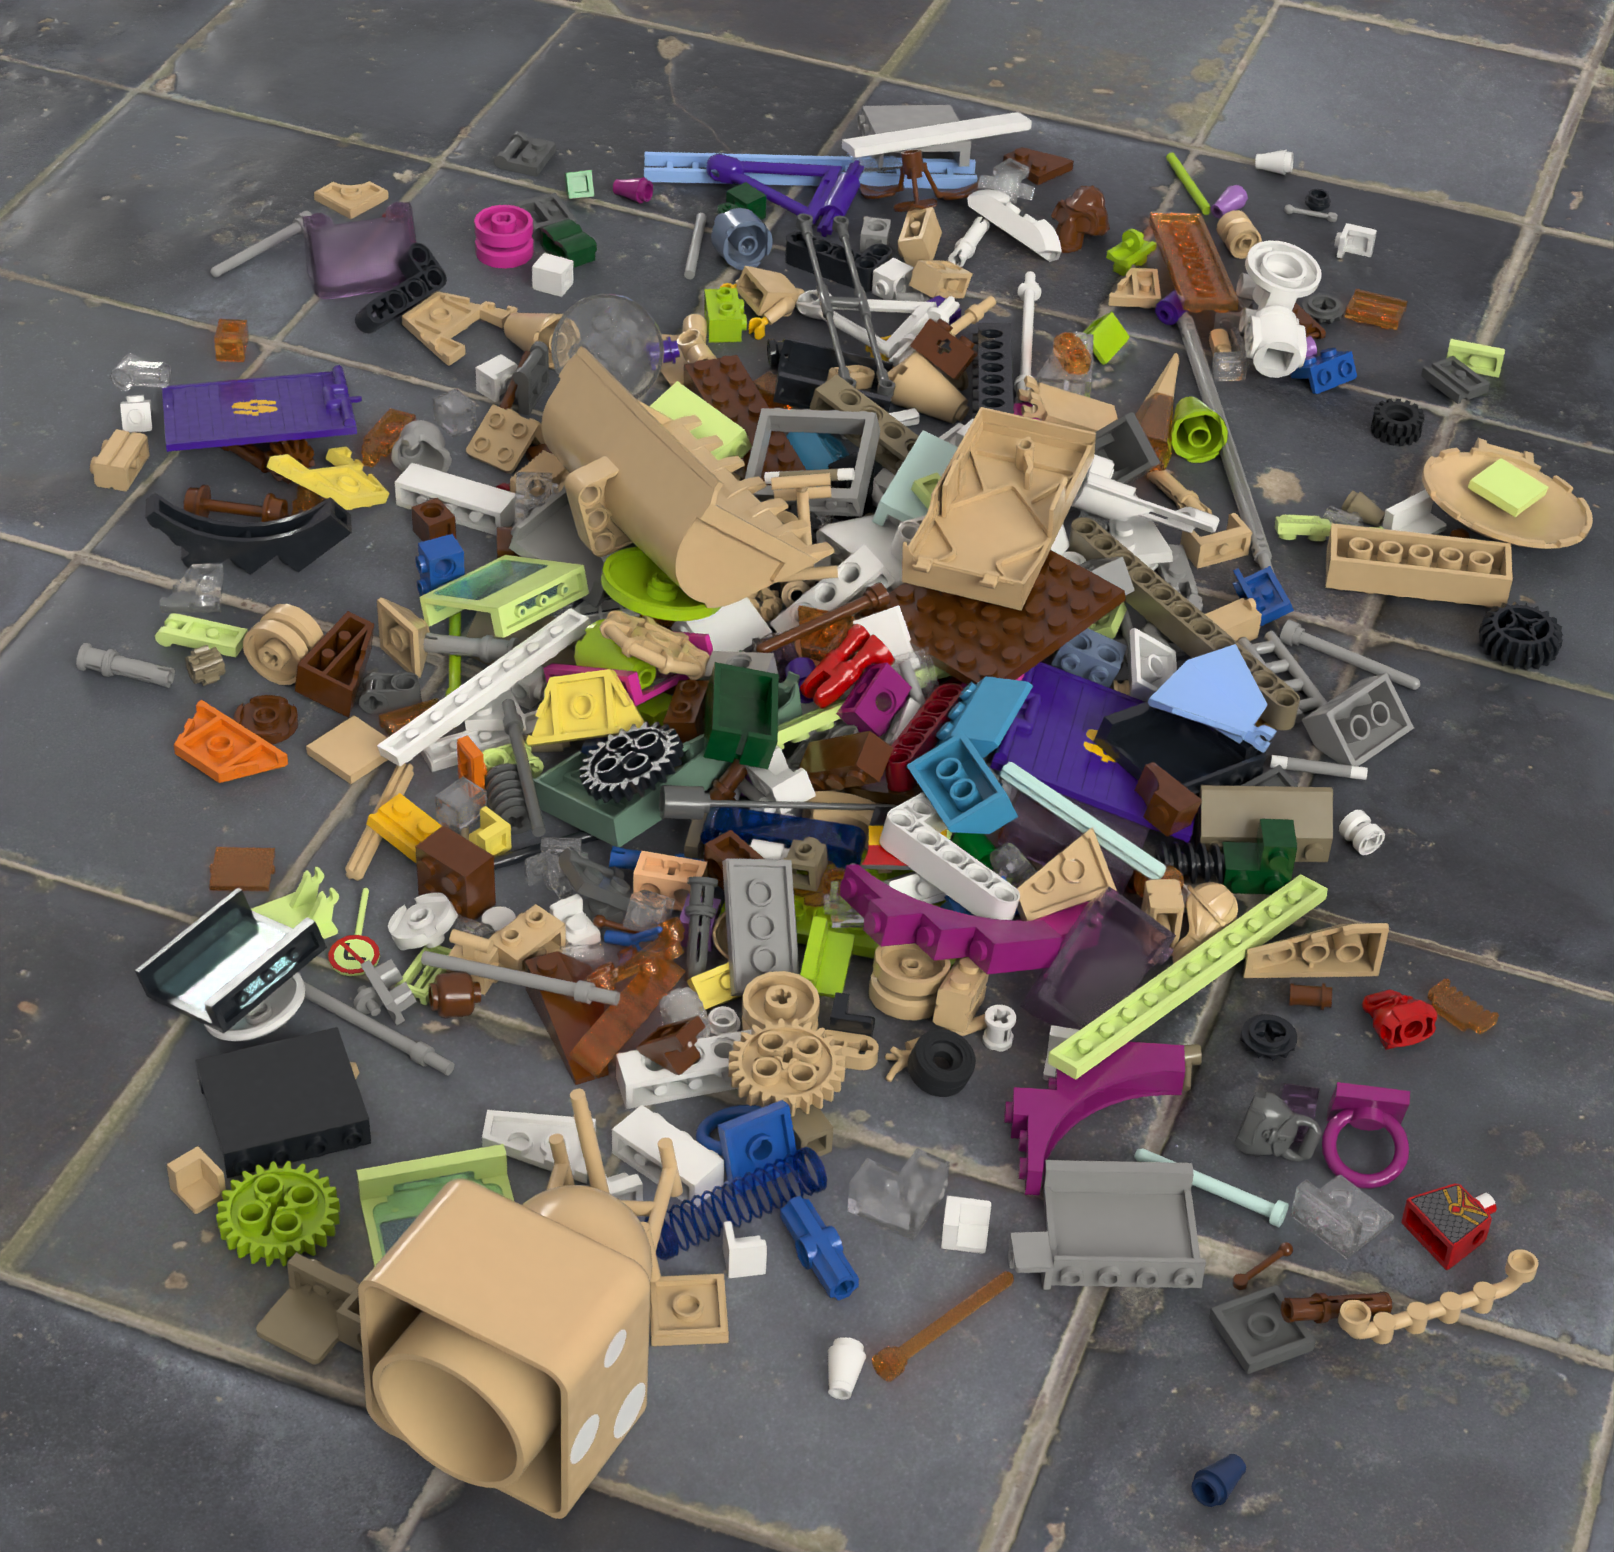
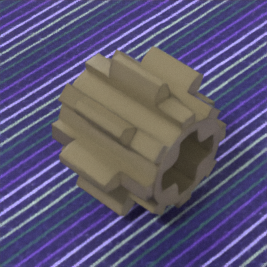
M208 645L196 648L190 651V656L185 658L186 669L194 684L201 682L203 686L217 682L220 680V676L226 672L222 655L216 647L209 649Z

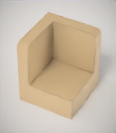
M199 1146L167 1164L170 1189L193 1213L198 1214L223 1199L222 1191L226 1190L224 1173Z

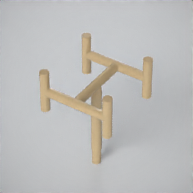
M830 473L771 477L774 499L782 498L784 501L797 500L798 520L804 519L810 526L809 499L832 498ZM811 530L798 537L807 547L812 545ZM813 564L779 581L781 582V588L785 582L803 581L811 589L816 581L838 578L837 565L814 567Z
M575 1089L571 1091L570 1099L590 1187L610 1194L585 1091L583 1089ZM553 1134L549 1137V1144L554 1166L546 1190L559 1186L575 1185L563 1135ZM668 1137L661 1138L657 1143L662 1171L654 1201L621 1200L636 1216H649L648 1223H640L644 1227L651 1247L652 1274L650 1282H656L661 1278L656 1249L670 1196L678 1197L683 1193L673 1142Z

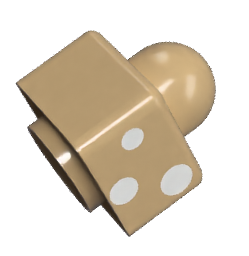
M454 1179L445 1184L358 1286L366 1408L374 1422L389 1434L405 1441L432 1465L461 1481L476 1486L496 1488L553 1518L561 1519L566 1517L647 1406L652 1255L648 1237L637 1216L615 1196L600 1189L583 1185H566L548 1189L520 1205L471 1180Z

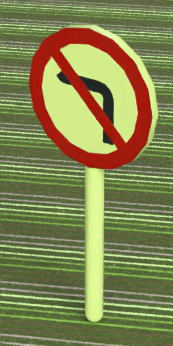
M368 888L362 890L355 935L337 940L328 952L329 964L333 970L341 975H363L365 972L361 967L362 963L370 960L375 967L380 959L379 947L376 942L367 936H361L369 894Z

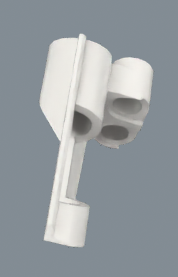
M1095 454L1071 505L1106 519H1119L1137 515L1188 533H1192L1196 527L1214 533L1220 521L1217 516L1192 507H1184L1174 511L1134 497L1137 488L1111 479L1115 463L1110 459ZM1149 512L1160 514L1162 516L1168 517V519L1166 520L1161 517L1149 514Z

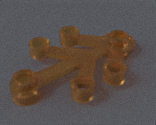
M673 917L661 922L656 927L661 926L663 931L657 934V939L639 952L635 945L622 949L617 953L619 958V966L617 968L614 967L613 962L602 964L593 973L589 974L585 981L594 983L595 987L614 991L617 982L637 973H640L642 978L656 974L661 970L657 960L658 957L663 956L666 961H669L684 953L680 942L685 938L683 934L685 928L680 918Z

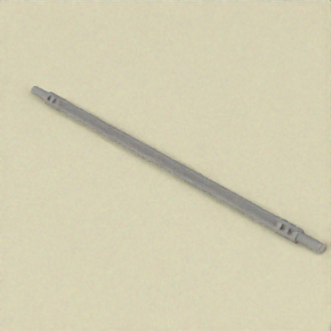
M1185 312L1178 319L1177 324L1202 401L1222 417L1228 430L1227 443L1219 453L1241 520L1252 531L1250 548L1254 560L1259 564L1261 570L1269 566L1273 570L1270 561L1272 554L1194 320L1188 312Z

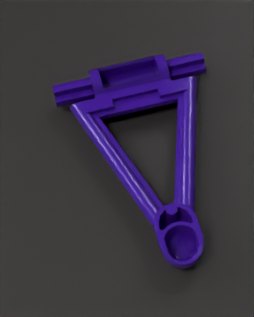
M714 154L709 157L706 163V172L715 181L726 184L737 183L739 185L746 182L767 195V200L797 216L802 213L811 215L813 217L812 224L814 225L819 216H823L817 227V231L822 233V237L832 234L835 216H846L859 190V178L864 171V166L860 165L858 160H855L854 163L850 162L845 173H842L843 166L740 161L735 157L724 154ZM711 170H717L719 172V176L713 175ZM744 173L820 176L823 179L809 206L806 207Z

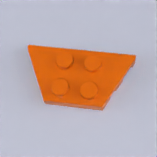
M203 700L197 703L196 714L193 719L189 718L187 720L184 732L179 734L174 743V751L177 756L218 783L288 765L286 753Z

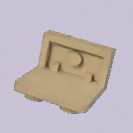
M492 404L468 444L466 453L470 457L506 473H513L531 443L535 445L545 443L542 435V424L535 419L530 418L528 420L521 417L512 409L507 408L505 410Z

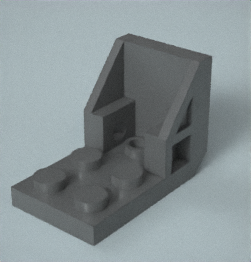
M1134 412L1120 417L1095 432L1094 454L1110 459L1115 463L1112 480L1131 485L1160 464ZM1071 506L1068 514L1078 510V508Z

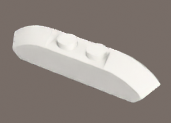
M980 190L968 196V206L1049 262L1059 259L1062 252L1060 240L1054 228L1045 219L1037 221L1028 214H1025L1024 217L1020 216L1021 210L1010 203L1009 195L997 190Z

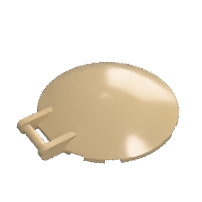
M1478 438L1470 452H1460L1458 448L1442 450L1439 456H1431L1423 468L1422 482L1433 501L1453 519L1489 539L1526 548H1563L1582 541L1588 535L1592 526V512L1585 499L1577 498L1573 495V487L1559 476H1553L1552 479L1539 472L1541 466L1534 463V454L1524 451L1520 453L1488 444L1487 440ZM1500 458L1548 486L1545 496L1516 517L1468 488L1472 478Z

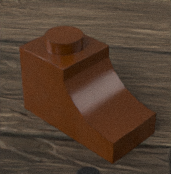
M1154 762L1145 765L1134 790L1142 797L1147 806L1143 817L1167 837L1190 826L1202 802V799Z

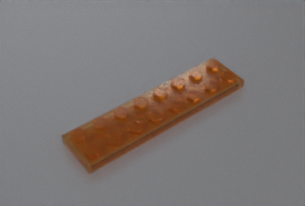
M1150 213L1149 224L1183 309L1193 313H1198L1202 310H1214L1218 313L1238 310L1239 299L1202 214Z

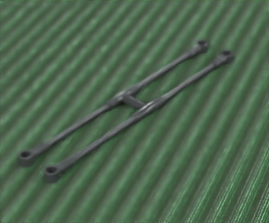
M805 213L799 214L796 227L801 230L808 247L817 282L816 290L821 310L828 324L839 367L838 375L856 388V380L850 377L849 369L845 366L833 320L834 312L832 307L859 309L860 317L865 323L877 367L876 375L879 382L877 394L892 397L894 395L895 383L889 379L881 359L871 323L869 304L865 290L861 286L849 244V219L844 216H835L832 229L838 233L839 240L843 244L855 287V298L829 296L827 286L823 282L812 240L813 232L811 227L813 217Z

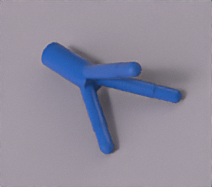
M661 926L636 934L606 930L604 942L630 947L653 971L657 972L659 966L639 946V942L677 938L678 932H662Z

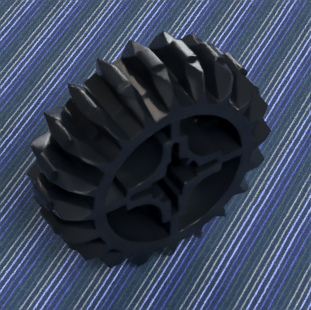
M1516 602L1512 605L1502 603L1501 607L1493 606L1492 610L1486 612V615L1483 617L1479 628V646L1484 648V654L1491 655L1492 661H1501L1502 666L1508 664L1513 666L1514 670L1517 667H1523L1526 671L1529 667L1539 670L1541 665L1548 666L1550 661L1555 660L1559 654L1563 642L1562 626L1557 624V618L1549 616V611H1540L1539 606L1533 608L1529 607L1527 603L1525 605H1518Z

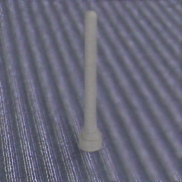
M307 210L295 216L293 224L214 266L210 271L211 275L219 277L297 233L308 234L317 228L315 217Z
M1288 619L1283 626L1279 639L1284 644L1289 646L1303 644L1373 674L1387 673L1391 681L1412 690L1420 687V680L1418 678L1308 634L1301 627L1300 623Z

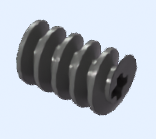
M505 763L492 767L485 776V789L491 810L511 825V835L527 832L531 829L517 766Z

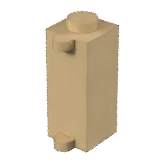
M1241 598L1205 614L1235 641L1242 637H1246L1249 641L1258 638L1262 614L1256 609V602L1253 598L1247 600Z

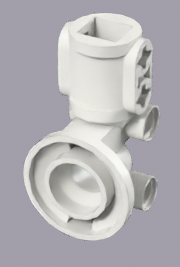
M1263 241L1255 244L1249 250L1245 260L1248 274L1241 273L1237 283V297L1254 300L1259 305L1257 310L1243 309L1239 321V332L1245 333L1246 357L1253 359L1256 370L1262 375L1279 378L1291 374L1297 368H1301L1305 362L1307 353L1305 326L1299 325V319L1296 318L1292 309L1297 298L1308 296L1317 289L1321 280V269L1309 253L1295 245L1282 241Z

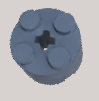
M735 208L717 215L714 220L711 233L713 247L734 268L743 270L744 266L757 267L761 264L760 260L770 253L773 242L771 232L751 210Z

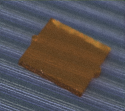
M216 847L214 862L209 866L211 873L210 890L234 891L236 888H240L242 891H269L272 874L276 873L275 866L273 865L275 848Z

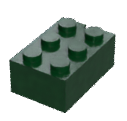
M718 662L714 663L706 689L704 758L733 763L734 759H739V764L763 769L769 768L778 742L779 674Z

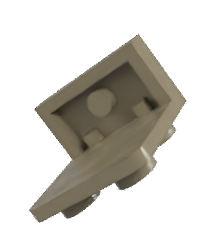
M295 1253L287 1262L290 1288L257 1324L256 1331L258 1337L311 1364H318L322 1362L338 1343L339 1334L336 1311L358 1287L359 1283L349 1275H341L325 1267L316 1259H308Z

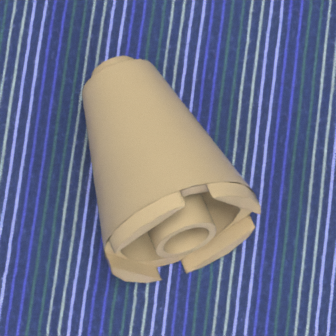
M513 313L506 319L504 324L505 336L524 352L530 351L534 342H544L549 350V368L558 369L564 366L575 353L572 351L574 342L578 343L577 326L571 318L563 314Z
M919 353L912 355L904 364L907 367L902 375L898 373L893 381L895 383L894 395L891 397V402L907 409L915 408L919 413L952 424L957 420L961 422L969 411L967 398L924 356Z

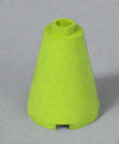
M1196 397L1181 399L1175 408L1170 434L1171 444L1175 453L1192 463H1204L1214 459L1227 443L1228 430L1224 420Z
M605 619L592 623L584 630L587 632L582 641L578 640L575 646L574 658L577 666L636 671L642 690L648 688L653 683L656 677L655 666L634 656H625L622 654V649L613 640L603 637L600 632V625Z

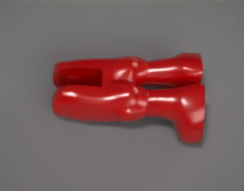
M854 624L847 631L846 638L839 647L826 654L817 667L806 677L800 686V691L805 697L813 698L814 703L819 708L824 709L840 698L859 679L865 668L871 664L888 663L891 666L895 663V659L886 645L876 635L872 634L870 636L864 626ZM858 652L851 660H848L852 655Z

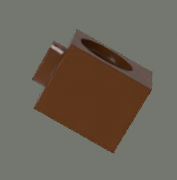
M438 498L411 507L413 532L422 541L453 534L456 539L455 515Z

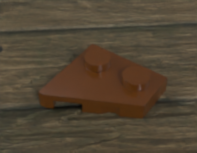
M1024 147L1003 156V164L1036 185H1040L1073 170L1074 161L1071 159Z

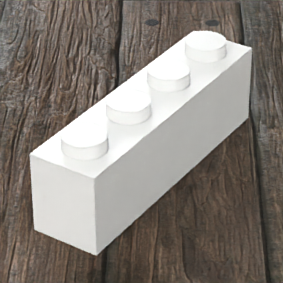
M411 463L395 481L397 506L411 510L413 506L438 498L455 515L457 524L496 536L497 527H510L517 517L516 493Z

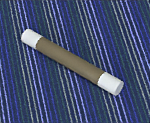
M854 468L765 472L764 479L766 484H771V477L830 473V481L854 480L855 472Z

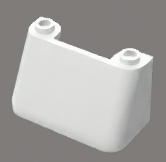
M873 514L826 524L816 532L817 543L828 542L834 548V553L829 555L831 559L830 566L837 565L838 567L852 552L865 544L895 580L887 588L888 593L904 583L902 582V561L895 558L890 551L898 527L889 518L881 526L872 522L875 515Z

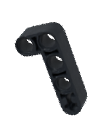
M795 231L787 234L785 262L790 266L814 274L808 247L802 232ZM813 236L812 240L822 277L855 288L844 247ZM885 244L871 245L863 253L851 249L859 280L865 292L872 291L873 270L892 259V249Z
M414 243L399 256L397 261L398 267L407 280L370 301L356 314L355 324L360 331L368 334L375 332L405 314L446 285L447 276L426 245Z

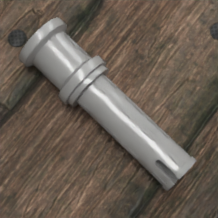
M426 633L423 645L424 651L427 653L479 657L483 662L491 663L492 660H498L518 646L520 640L512 637L510 640L494 639L493 635H486L482 638H469Z
M83 643L81 645L76 660L77 669L81 671L90 669L102 672V675L105 677L121 675L166 688L171 687L170 684L173 683L175 676L174 668L120 656L114 649L105 651L93 648L90 643Z

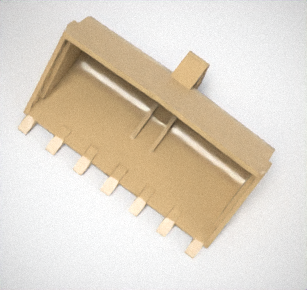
M582 346L567 361L558 376L561 380L546 403L542 416V435L548 449L570 473L565 480V490L580 540L594 555L598 557L607 556L634 543L689 597L704 603L707 608H718L736 603L834 553V548L828 542L817 543L807 547L798 538L811 530V526L804 519L783 524L775 516L789 508L782 498L760 502L753 495L755 492L766 487V483L760 477L738 481L731 473L745 466L744 461L738 456L717 460L710 452L721 447L723 441L717 435L696 439L689 432L702 425V421L696 415L673 420L637 400Z

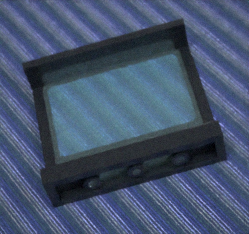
M236 888L134 971L147 997L217 1031L225 1033L324 951L327 946L316 921L306 917L294 928L288 927L252 911L242 889Z

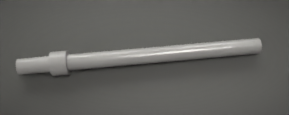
M424 951L421 957L423 965L455 972H466L474 976L572 996L575 1001L587 1004L595 1001L617 1006L620 1000L619 992L595 987V984L592 982L579 980L577 983L429 951Z
M304 982V998L407 1053L412 1061L423 1067L429 1065L447 1076L454 1070L455 1064L435 1053V1049L422 1041L416 1043Z

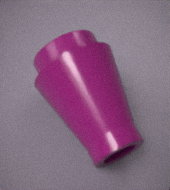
M645 177L616 179L613 184V192L615 195H621L638 203H643L644 201H650L652 198L653 184Z

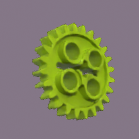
M272 1161L270 1170L266 1171L260 1165H256V1174L251 1175L246 1171L242 1172L243 1182L232 1179L230 1181L231 1190H223V1201L217 1203V1224L221 1240H226L227 1249L233 1250L237 1248L238 1258L240 1259L250 1253L252 1264H255L261 1257L265 1258L267 1267L271 1266L274 1259H280L282 1266H286L288 1257H292L295 1253L301 1255V1253L307 1252L315 1256V1244L326 1247L327 1236H335V1225L340 1224L339 1198H337L336 1187H330L328 1177L319 1179L318 1169H314L307 1174L304 1163L296 1170L292 1169L290 1161H287L284 1167L279 1169L275 1161Z

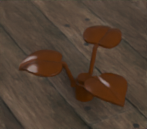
M912 149L901 152L902 166H900L899 184L868 186L860 183L861 195L867 199H878L895 195L897 192L905 190L903 184L906 175L907 179H912L914 201L895 204L893 210L895 212H909L915 209L921 210L937 206L936 199L919 200L917 178L922 177L923 171L935 197L943 198L944 200L967 198L973 192L979 190L981 183L979 179L969 186L940 192L928 171L927 162L923 163L921 149Z

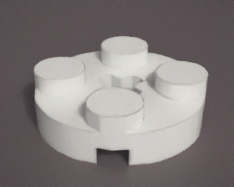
M428 893L414 898L417 904L409 909L404 904L393 914L388 923V929L398 949H415L425 945L427 948H435L444 941V934L452 927L458 917V913L453 904L442 893Z

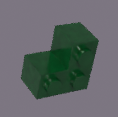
M1260 819L1256 843L1222 842L1221 851L1223 850L1224 878L1222 885L1226 886L1233 894L1272 895L1289 883L1292 878L1298 848L1294 821L1290 819Z

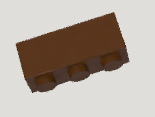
M871 731L809 742L798 769L803 768L807 772L814 792L842 790L847 787L877 783L881 780L893 747Z

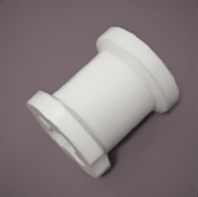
M993 1005L985 1012L987 1028L984 1030L982 1042L988 1049L1001 1052L1008 1050L1012 1046L1014 1035L1011 1028L1016 1023V1014L1008 1006Z

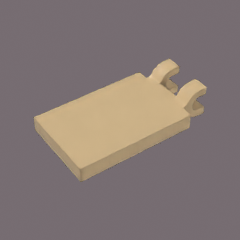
M1027 375L1024 382L1025 386L1030 389H1018L1017 391L1018 400L1030 401V403L1035 404L1032 407L1022 406L1021 412L1024 417H1036L1042 419V421L1090 432H1096L1118 419L1115 407L1112 404L1043 383H1037L1035 378Z

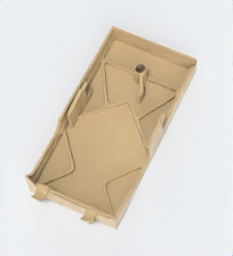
M981 407L933 490L928 512L910 544L907 546V542H903L902 582L1022 611L1094 459L1096 433Z

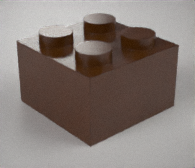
M445 825L415 846L419 896L428 893L444 894L457 911V920L467 926L482 916L486 910L496 905L494 856Z

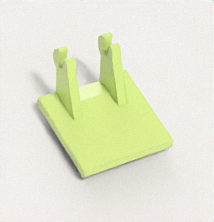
M315 867V875L311 877L308 870L304 872L296 892L251 909L291 928H294L306 917L316 921L323 939L338 934V929L332 922L333 907L339 899V894L334 888L329 889L330 896L326 898L323 891L318 894L319 884L324 879V873L319 867ZM254 927L268 949L281 939Z

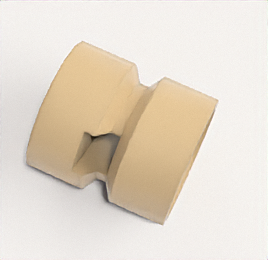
M1230 211L1224 214L1217 223L1216 230L1219 237L1235 258H1246L1249 250L1255 244L1262 242L1260 233L1243 211Z

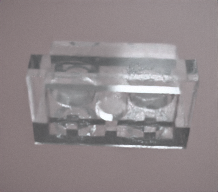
M1342 1175L1336 1176L1321 1189L1317 1188L1307 1179L1296 1188L1291 1216L1345 1259L1351 1257L1393 1224L1394 1221L1392 1213Z

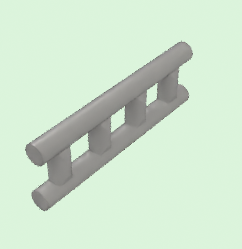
M1274 631L1267 632L1264 636L1266 641L1251 644L1246 637L1240 638L1237 642L1274 674L1289 671L1294 679L1284 682L1294 691L1303 690L1308 696L1307 699L1300 700L1295 723H1300L1305 717L1302 712L1318 709L1327 703ZM1275 652L1280 659L1265 663L1260 655Z

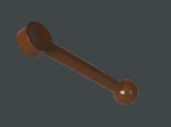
M598 914L593 918V924L597 928L606 926L632 934L645 931L606 920L603 915ZM655 940L651 942L657 944L660 943L661 940Z
M1288 1242L1281 1243L1278 1251L1245 1274H1236L1233 1278L1234 1288L1237 1290L1246 1289L1248 1281L1281 1257L1291 1256L1293 1246Z

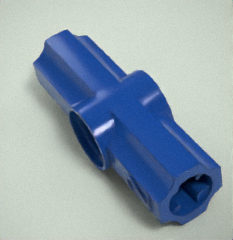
M801 1196L790 1199L780 1209V1218L795 1241L796 1253L802 1266L806 1270L812 1268L830 1298L834 1297L837 1300L849 1297L859 1287V1278L843 1254V1246L837 1230L833 1226L826 1227L809 1199H804Z

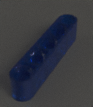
M711 807L706 815L700 835L701 841L705 845V843L732 830L748 845H751L753 839L785 844V848H790L794 839L803 841L807 837H813L818 839L821 844H826L827 867L846 869V865L852 863L860 865L867 840L864 830L854 825L736 807Z

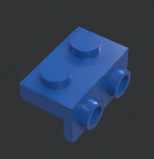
M1328 348L1320 351V356L1306 357L1303 366L1291 373V378L1309 379L1313 394H1319L1356 379L1357 373L1352 351H1337L1336 348Z
M1271 566L1246 578L1243 577L1239 568L1233 570L1237 579L1236 582L1232 583L1239 599L1245 597L1246 600L1249 598L1255 600L1256 609L1262 614L1260 626L1294 611Z

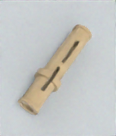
M1160 464L1147 472V478L1176 503L1178 509L1192 507L1212 514V511L1200 502L1195 492L1187 490Z

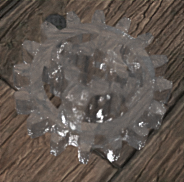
M996 171L995 177L980 175L978 183L979 189L997 190L1009 195L1010 203L1012 204L1017 203V198L1032 200L1035 189L1033 186L1021 183L1022 177Z

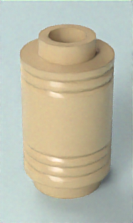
M791 581L783 584L780 590V598L787 608L795 602L791 599V593L794 590H800L802 594L810 590V587L805 582Z

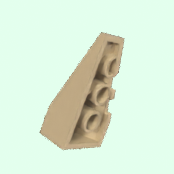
M1388 923L1339 924L1247 949L1243 978L1379 976L1389 925Z

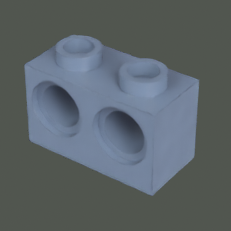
M1087 628L1055 651L1051 665L1110 688L1121 668L1127 646Z

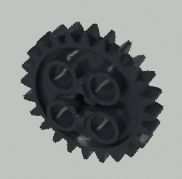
M647 721L640 728H637L636 724H632L629 731L621 728L619 735L609 734V740L606 743L598 742V750L588 751L590 758L582 760L584 766L579 768L581 773L579 778L588 795L593 796L595 801L602 798L603 802L607 803L613 798L615 803H619L623 797L631 801L634 794L638 793L639 796L643 797L646 789L649 788L655 791L656 783H666L667 779L665 776L676 773L674 767L682 764L680 758L685 755L682 750L684 746L674 728L670 729L668 724L661 726L659 722H655L650 727Z

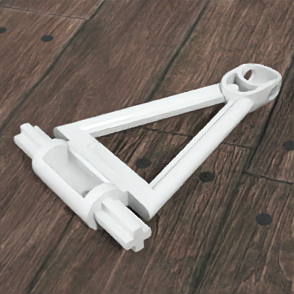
M810 290L801 294L796 302L798 311L804 316L826 321L821 310L819 298L815 301L811 297V294H815L818 297L817 290ZM953 296L945 299L938 308L936 302L867 299L870 311L912 313L887 341L875 335L880 353L890 358L889 362H893L894 367L916 351L910 345L930 318L936 322L941 318L949 324V318L960 307L959 302H956ZM832 307L833 310H856V311H859V309H854V308H836V307ZM833 311V320L836 328L871 347L866 329Z

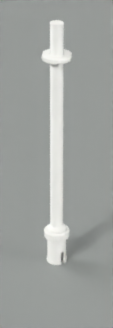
M1030 271L1025 274V282L1019 285L1017 292L1020 299L1024 301L1020 375L1014 380V389L1016 391L1015 403L1022 402L1017 397L1018 389H1030L1025 386L1024 379L1026 375L1032 377L1034 301L1040 298L1042 290L1038 283L1035 282V273Z

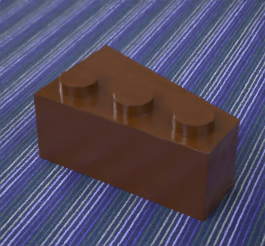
M347 611L297 665L295 692L349 718L371 653L375 624Z

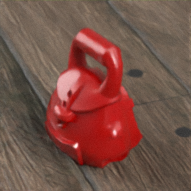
M1391 989L1366 995L1363 999L1362 1008L1373 1018V1028L1379 1035L1386 1050L1422 1042L1431 1037L1436 1030L1437 1012L1431 1004L1423 1000L1413 999L1412 996L1403 995Z

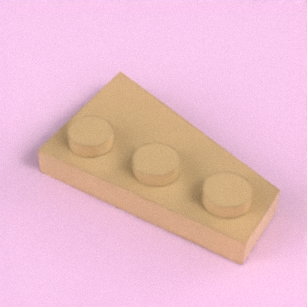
M1093 827L1016 888L1020 893L1017 910L1022 921H1034L1117 891Z

